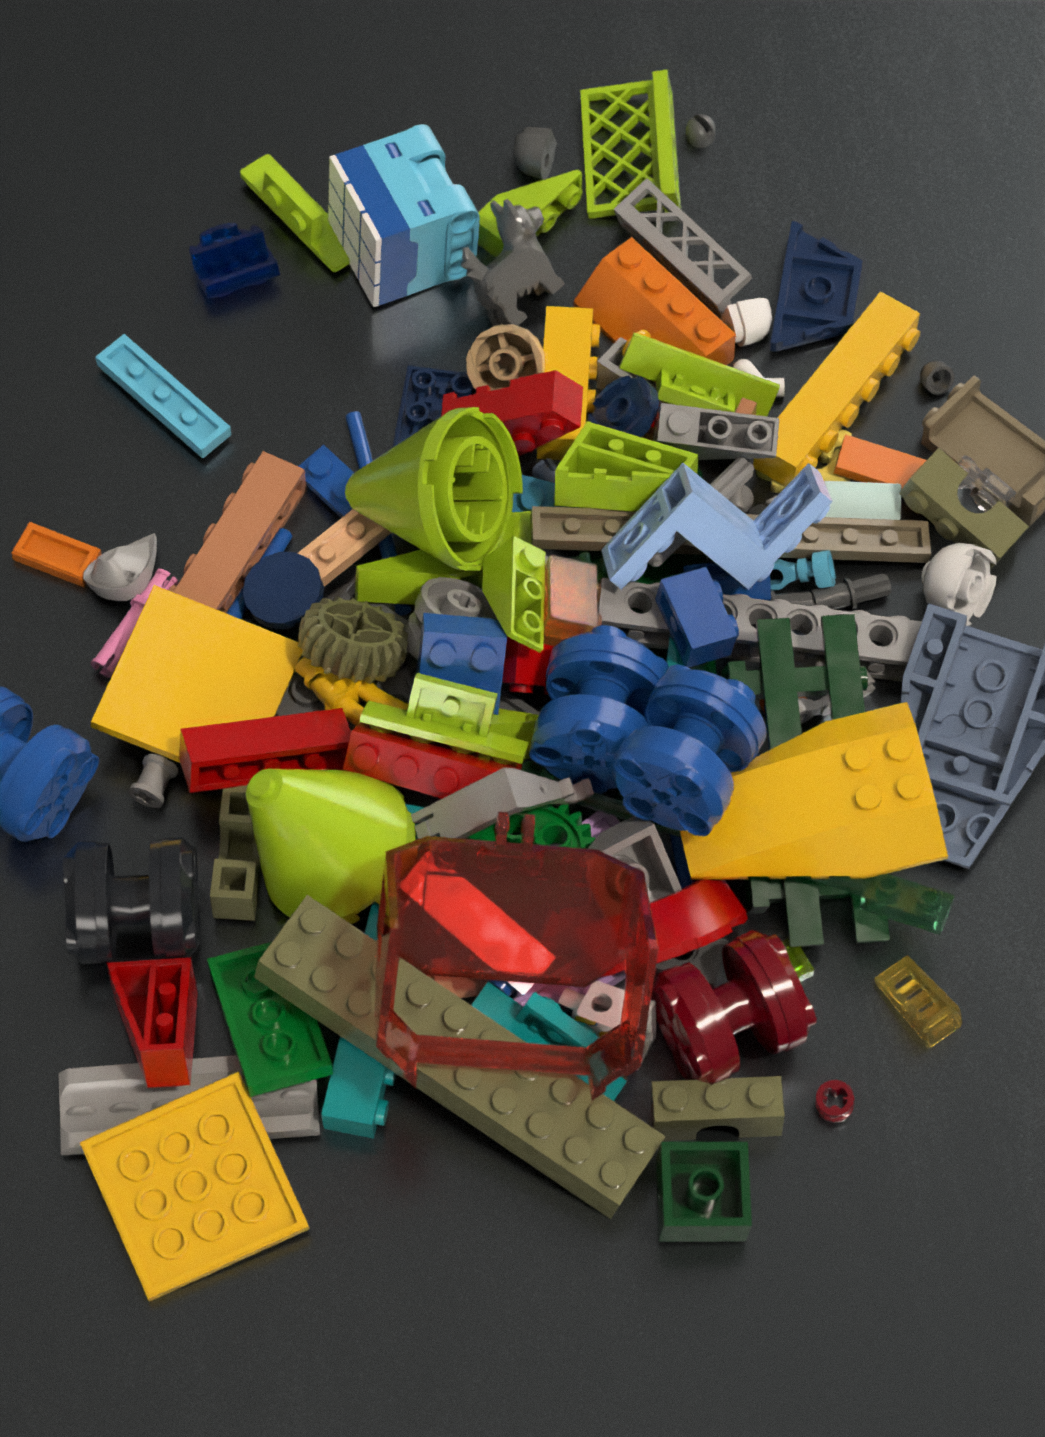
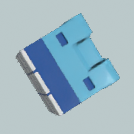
M423 124L416 125L406 131L330 156L328 221L349 257V264L373 308L466 276L467 270L461 267L463 261L462 248L468 247L477 257L480 216L465 188L462 185H453L445 171V153L429 126Z

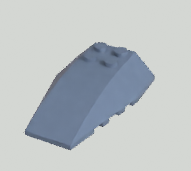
M928 603L903 675L901 703H908L921 743L948 854V859L943 861L969 869L1045 754V645L1042 650L966 626L967 615Z

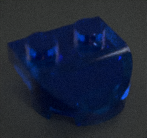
M234 222L214 226L200 234V243L197 246H190L189 248L197 282L208 299L224 297L231 294L234 290L249 285H259L265 283L270 278L280 275L278 262L266 245L263 231L256 225H252L250 230L238 229L237 224Z

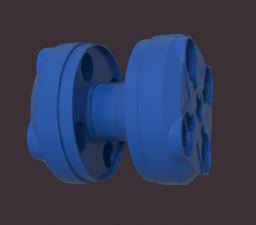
M608 625L597 626L591 632L581 633L558 643L552 648L546 670V689L552 701L548 702L541 709L539 717L535 722L529 752L530 758L535 763L544 766L551 774L561 780L570 777L572 785L589 778L594 792L593 795L604 794L608 789L618 788L611 771L612 759L622 742L628 738L632 731L640 727L649 726L645 720V708L648 704L649 696L659 679L668 670V663L656 656L642 643L627 637L622 630Z
M675 664L668 668L665 675L659 679L650 694L645 708V720L649 726L640 727L632 731L628 738L622 742L612 759V775L620 793L624 797L623 805L630 814L641 820L653 821L662 826L687 831L696 836H707L711 832L714 825L720 821L726 811L734 791V782L730 772L744 770L756 757L766 739L765 722L754 703L756 696L750 687L738 680L725 679L702 670H691L683 665Z
M0 686V826L4 831L21 842H28L45 836L53 838L66 825L70 813L83 795L88 782L94 776L100 762L99 757L91 752L90 743L71 729H65L61 725L48 726L28 741L33 726V710L31 706L25 703L20 696L6 687Z

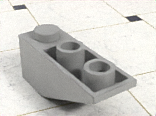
M661 403L654 422L653 441L698 454V460L737 459L740 457L745 459L775 458L780 418Z

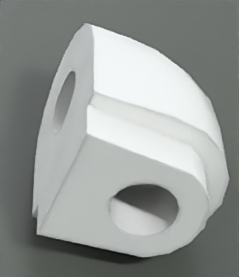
M765 298L739 301L737 304L727 305L720 320L736 334L735 343L741 347L751 345L762 340L769 332L772 323L771 307L769 301Z

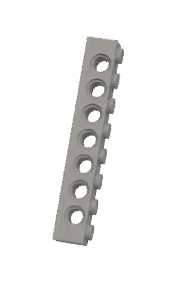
M602 578L596 597L594 628L601 625L616 627L622 630L627 637L642 643L646 647L668 650L671 634L655 601L660 583L644 584L629 581L621 590L608 578ZM723 594V605L728 615L732 614L735 617L739 629V636L736 639L731 655L723 658L760 662L757 630L752 624H756L758 619L790 618L795 667L826 666L821 616L855 614L860 666H865L872 678L902 682L922 621L910 620L905 616L885 617L871 615L863 610L851 612L834 610L825 605L805 606L791 604L783 599L768 601L754 599L745 594ZM631 608L641 609L645 613H636ZM792 630H799L804 636L797 635ZM872 641H878L884 646H877Z

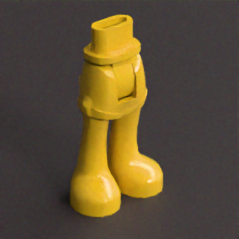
M303 657L295 666V672L304 678V685L313 690L316 697L325 705V710L343 708L347 721L355 726L360 723L361 713L364 710V707L359 704L362 699L366 702L369 700L404 710L408 709L409 703L393 697L378 688L374 683L367 684L363 680L353 683L351 679L344 677L339 680V677L335 674H325L322 667L312 666L311 659Z

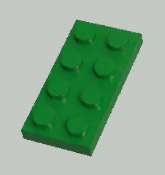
M272 942L207 959L208 969L250 1097L333 1075L332 1063L317 1020L254 978L258 961Z

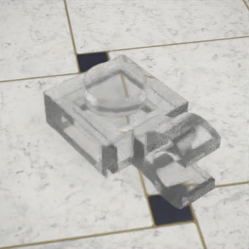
M963 455L959 465L969 474L958 488L971 489L970 496L984 512L989 511L998 501H1001L1010 509L1017 492L987 467L982 471L971 457Z

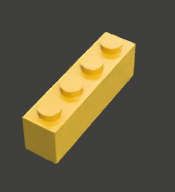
M546 306L543 347L545 352L544 372L557 370L583 386L581 427L538 447L537 459L550 458L552 460H562L586 424L587 413H593L595 410L593 403L596 399V390L589 389V380H597L598 357L591 356V347L599 348L600 324H593L592 308Z

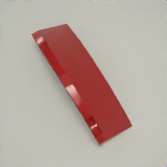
M700 879L658 900L617 914L578 923L571 926L570 930L584 974L605 977L629 968H643L701 948L733 932L732 927L745 923L748 917L744 907L725 879Z

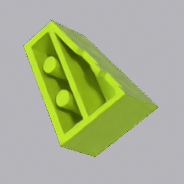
M587 421L555 469L554 506L637 512L682 463L697 474L698 454Z

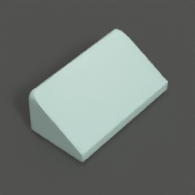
M824 481L833 501L825 517L900 520L901 495L899 493L902 490L901 484Z

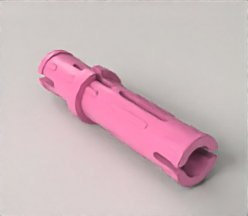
M157 569L141 595L137 594L131 600V609L97 656L91 661V666L95 670L100 666L103 667L99 672L101 675L108 678L112 677L153 586L156 585L169 590L172 585H178V580L174 576L169 581L166 580L170 575L168 571Z

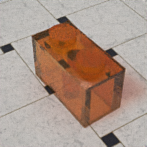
M554 555L549 556L545 563L544 644L556 646L565 639L581 633L591 632L593 628L601 626L602 615L597 614V604L600 600L602 587L600 583H597L596 565Z

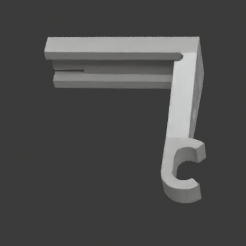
M502 768L411 814L413 823H420L415 826L419 842H426L440 835V837L421 846V848L428 846L436 853L515 813L547 804L577 803L591 797L594 792L589 778L572 785L570 777L557 782L515 768Z

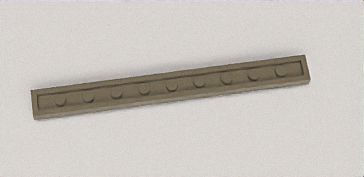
M532 506L530 514L531 545L539 549L602 551L601 549L636 512L593 508ZM746 514L753 521L759 516L756 514ZM824 517L820 522L812 523L802 533L799 544L791 552H784L779 558L812 559V553L830 550L833 560L927 563L931 556L928 521ZM688 540L672 553L705 555Z

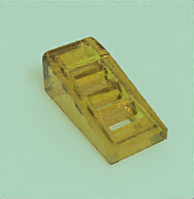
M908 955L874 978L877 986L929 1047H933L961 1027L960 1007ZM911 975L912 980L899 989L895 987L896 984ZM920 988L923 990L910 1000H907V997ZM931 1001L934 1003L921 1013L918 1011Z

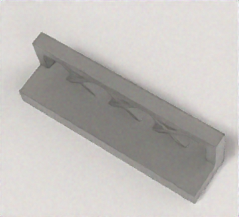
M648 179L644 180L614 208L620 225L719 318H721L727 305H731L730 299L752 279L751 274ZM649 193L657 200V213L641 214L634 206ZM663 207L670 213H663ZM679 221L683 224V237L666 238L662 234V222ZM650 222H656V227L653 226ZM689 231L694 235L693 237H689ZM688 245H705L709 248V260L692 262L688 258ZM676 246H682V252ZM715 255H716L721 261H715ZM714 269H731L738 276L722 290L714 282ZM702 270H708V276Z

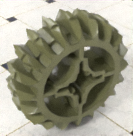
M336 596L333 601L328 598H322L320 603H312L310 609L306 610L305 616L302 617L299 626L298 647L303 650L302 656L306 659H311L312 666L322 667L325 674L332 673L337 675L339 680L344 677L351 679L353 683L363 680L367 684H372L374 679L379 682H385L387 677H395L397 670H400L402 663L405 662L408 652V633L404 630V624L396 621L394 614L384 613L381 606H371L367 601L364 603L358 602L353 597L349 600H343Z

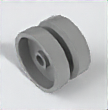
M438 577L428 580L421 587L415 601V611L409 616L404 628L408 633L407 650L418 660L423 613L497 619L482 589L472 583L456 578Z

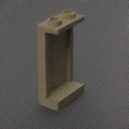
M974 375L965 384H957L950 392L947 401L939 409L934 407L927 413L922 421L924 428L921 444L933 453L940 448L969 473L966 477L969 481L997 502L1001 501L1022 521L1031 526L1045 512V440L979 391L981 380Z

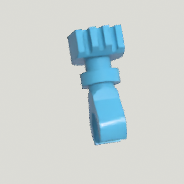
M830 550L812 553V561H808L807 558L797 559V563L778 559L774 563L773 569L779 570L783 574V578L771 580L772 590H780L790 582L800 579L801 583L809 582L810 577L815 578V583L819 588L832 587L836 584L835 568Z

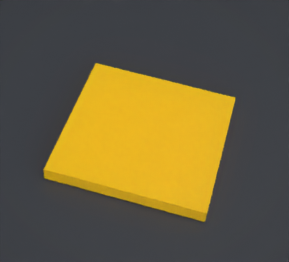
M154 585L91 720L90 727L180 763L181 728L275 717L295 672V666L301 659L303 650L298 647L299 642Z
M239 1072L80 1142L149 1302L309 1230L306 1218Z

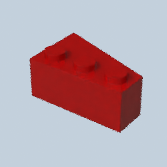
M557 370L511 379L510 387L490 391L488 385L476 387V394L457 398L455 392L443 394L441 416L453 409L479 407V411L482 413H493L509 431L519 457L581 427L583 386Z
M191 957L107 963L114 1000L147 1087L191 1085L198 998Z

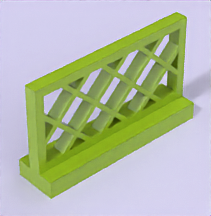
M667 70L653 71V80L580 90L587 213L589 219L615 216L614 208L646 179L651 181L681 209L673 93ZM648 93V100L638 110L626 103L633 95ZM606 99L612 103L601 115L590 109V101ZM619 109L631 115L620 128L609 121ZM639 121L650 128L649 132L640 141L628 133ZM603 126L612 132L613 135L603 145H600L592 139V136ZM623 139L632 145L633 148L623 158H620L611 150ZM641 152L652 158V161L642 171L630 164ZM604 157L616 164L605 176L594 170V167ZM623 170L636 177L625 189L612 182ZM605 188L618 195L611 203L596 205V198ZM653 197L641 199L634 208L638 212L657 210V200Z

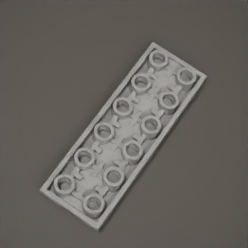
M237 1056L193 1059L191 1085L148 1088L138 1063L69 1068L58 1073L61 1154H84L80 1145L81 1141L236 1072L240 1073L246 1086ZM317 1079L251 1097L269 1139L320 1135Z

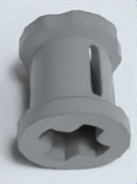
M150 753L144 757L142 761L144 768L137 782L130 785L128 793L135 801L144 806L160 808L164 802L163 793L169 780L176 777L178 767L167 758Z

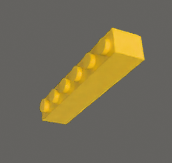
M880 291L779 415L776 457L754 458V469L787 486L808 463L816 468L818 458L822 452L828 454L836 444L839 436L838 431L843 426L849 428L853 424L859 413V406L864 400L870 402L880 386L879 381L884 375L890 377L899 364L900 355L904 350L909 352L913 349L920 336V331L917 330L920 313Z

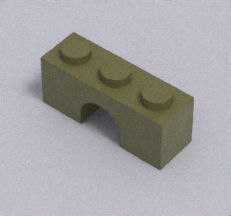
M938 448L912 475L899 494L905 499L906 504L911 510L924 515L932 522L942 537L952 540L955 544L965 543L991 550L997 564L1029 526L1001 501H998L989 511L984 513H973L965 509L958 499L957 490L969 473ZM990 563V570H991L996 564Z
M247 785L223 788L219 816V858L214 859L210 891L213 918L255 921L261 864L246 799Z
M781 1076L726 1078L713 1085L698 1080L652 1081L650 1101L652 1128L666 1136L663 1141L696 1140V1134L699 1130L719 1125L738 1129L739 1138L782 1136L784 1104Z

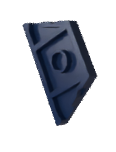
M791 221L772 331L770 351L774 352L843 335L853 326L863 260L848 251L839 250L834 243L824 237L817 240L804 232L803 225L796 221Z

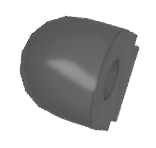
M526 127L522 133L516 136L513 158L516 166L525 175L542 180L548 178L557 146L551 129Z

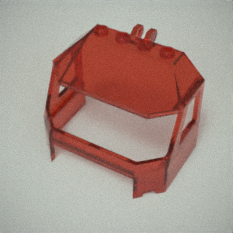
M498 812L494 841L425 836L385 851L376 928V1047L387 1059L391 1058L404 1071V1077L415 1088L417 1083L416 1063L588 1075L591 1101L605 1093L606 1086L623 1074L627 1077L641 1067L659 950L644 872L596 849L534 845L535 815L524 814L521 822V843L506 842L510 818L507 812ZM399 958H402L425 975L587 987L625 959L626 985L620 1024L587 1047L417 1035L393 1010Z

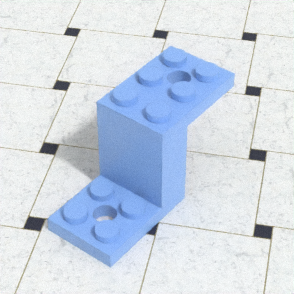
M682 463L601 549L609 580L621 590L629 581L635 582L645 572L647 562L657 552L662 553L671 545L677 531L749 590L757 581L762 582L770 575L778 558L784 552H791L799 544L802 533L812 523L816 524L826 516L833 501L821 473L808 463L753 521L687 465Z

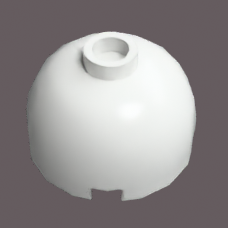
M956 543L942 548L931 561L926 563L922 571L921 579L926 602L967 615L966 626L971 625L972 623L968 620L973 613L975 617L980 618L992 598L997 576L990 574V563L996 564V558L992 551L965 543Z

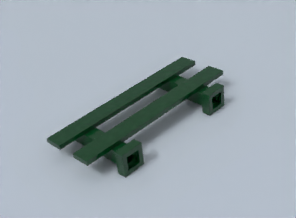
M855 614L821 616L826 666L795 668L790 618L756 620L761 670L746 671L745 661L728 662L722 670L723 678L743 682L754 692L755 700L764 699L769 750L802 734L798 697L829 695L831 720L865 712L863 691L867 690L868 676L866 667L860 666ZM889 873L866 879H850V876H830V879H812L811 876H786V879H769V877H748V879H743L747 915L763 914L770 907V903L785 902L789 948L824 945L819 900L851 898L855 943L890 940L885 894H888L890 891Z

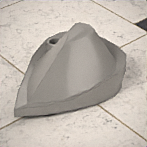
M153 533L126 546L116 547L98 556L84 571L83 579L85 583L98 596L108 600L128 601L137 594H141L147 587L153 574L157 552L156 534Z

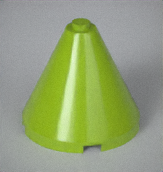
M479 407L456 408L445 413L353 473L345 487L346 499L353 510L448 566L461 571H482L483 559L512 536L516 535L520 521L518 516L511 517L513 494H523L521 466L515 444L503 422L493 413L480 412Z
M264 769L255 774L247 785L246 799L264 883L276 907L290 918L308 895L348 923L353 924L360 920L356 914L367 908L374 901L381 906L393 893L388 889L389 885L411 861L416 838L415 823L412 821L411 813L406 807L403 800L405 797L390 783L346 770Z

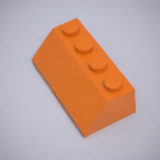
M632 237L602 258L573 301V305L576 308L593 309V324H600V331L613 343L620 337L628 341L632 337L633 332L637 333L640 330H647L652 339L721 364L728 365L734 360L736 334Z

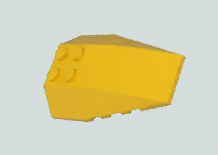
M907 702L826 721L755 757L744 770L730 772L734 782V791L730 803L720 821L714 825L707 836H696L687 831L680 830L691 879H748V877L786 879V876H811L812 879H830V876H850V879H866L948 859L934 792L917 728Z

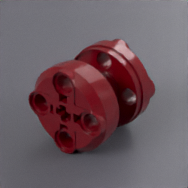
M751 930L724 945L722 948V962L728 982L715 988H711L698 968L689 962L680 966L675 965L656 975L652 989L647 992L646 996L647 999L656 1002V1021L672 1052L676 1066L685 1080H698L713 1085L737 1073L740 1070V1056L734 1035L749 1028L764 1049L773 1055L781 1051H789L806 1042L810 1028L817 1023L816 1015L790 962L788 953L776 934L768 936Z

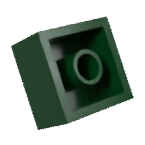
M661 1142L656 1156L659 1242L746 1241L752 1227L748 1142Z

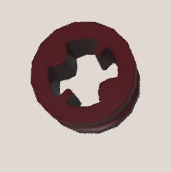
M829 1080L819 1087L816 1094V1109L822 1118L831 1122H841L852 1114L854 1093L848 1084L840 1080ZM831 1094L833 1097H838L841 1094L844 1096L842 1102L844 1107L840 1109L838 1106L833 1105L828 1108L825 1106L827 1105L826 1095Z

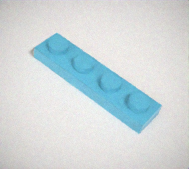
M125 334L96 356V363L99 368L201 458L207 456L231 436V427Z

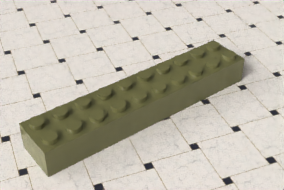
M308 895L258 961L255 979L610 1219L658 1150L660 1143L666 1137Z

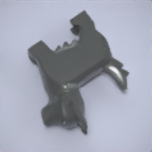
M508 199L503 201L502 207L493 200L490 206L496 218L498 232L504 245L503 251L491 263L485 266L468 247L462 248L463 261L461 267L467 270L466 276L474 280V292L477 295V300L487 309L488 318L493 326L504 324L519 326L528 317L524 312L517 310V297L521 298L524 293L529 295L531 292L538 296L544 291L549 295H553L565 283L561 277H557L554 273L548 257L536 238V231L544 221L541 210L536 206L525 209L521 205L513 206Z

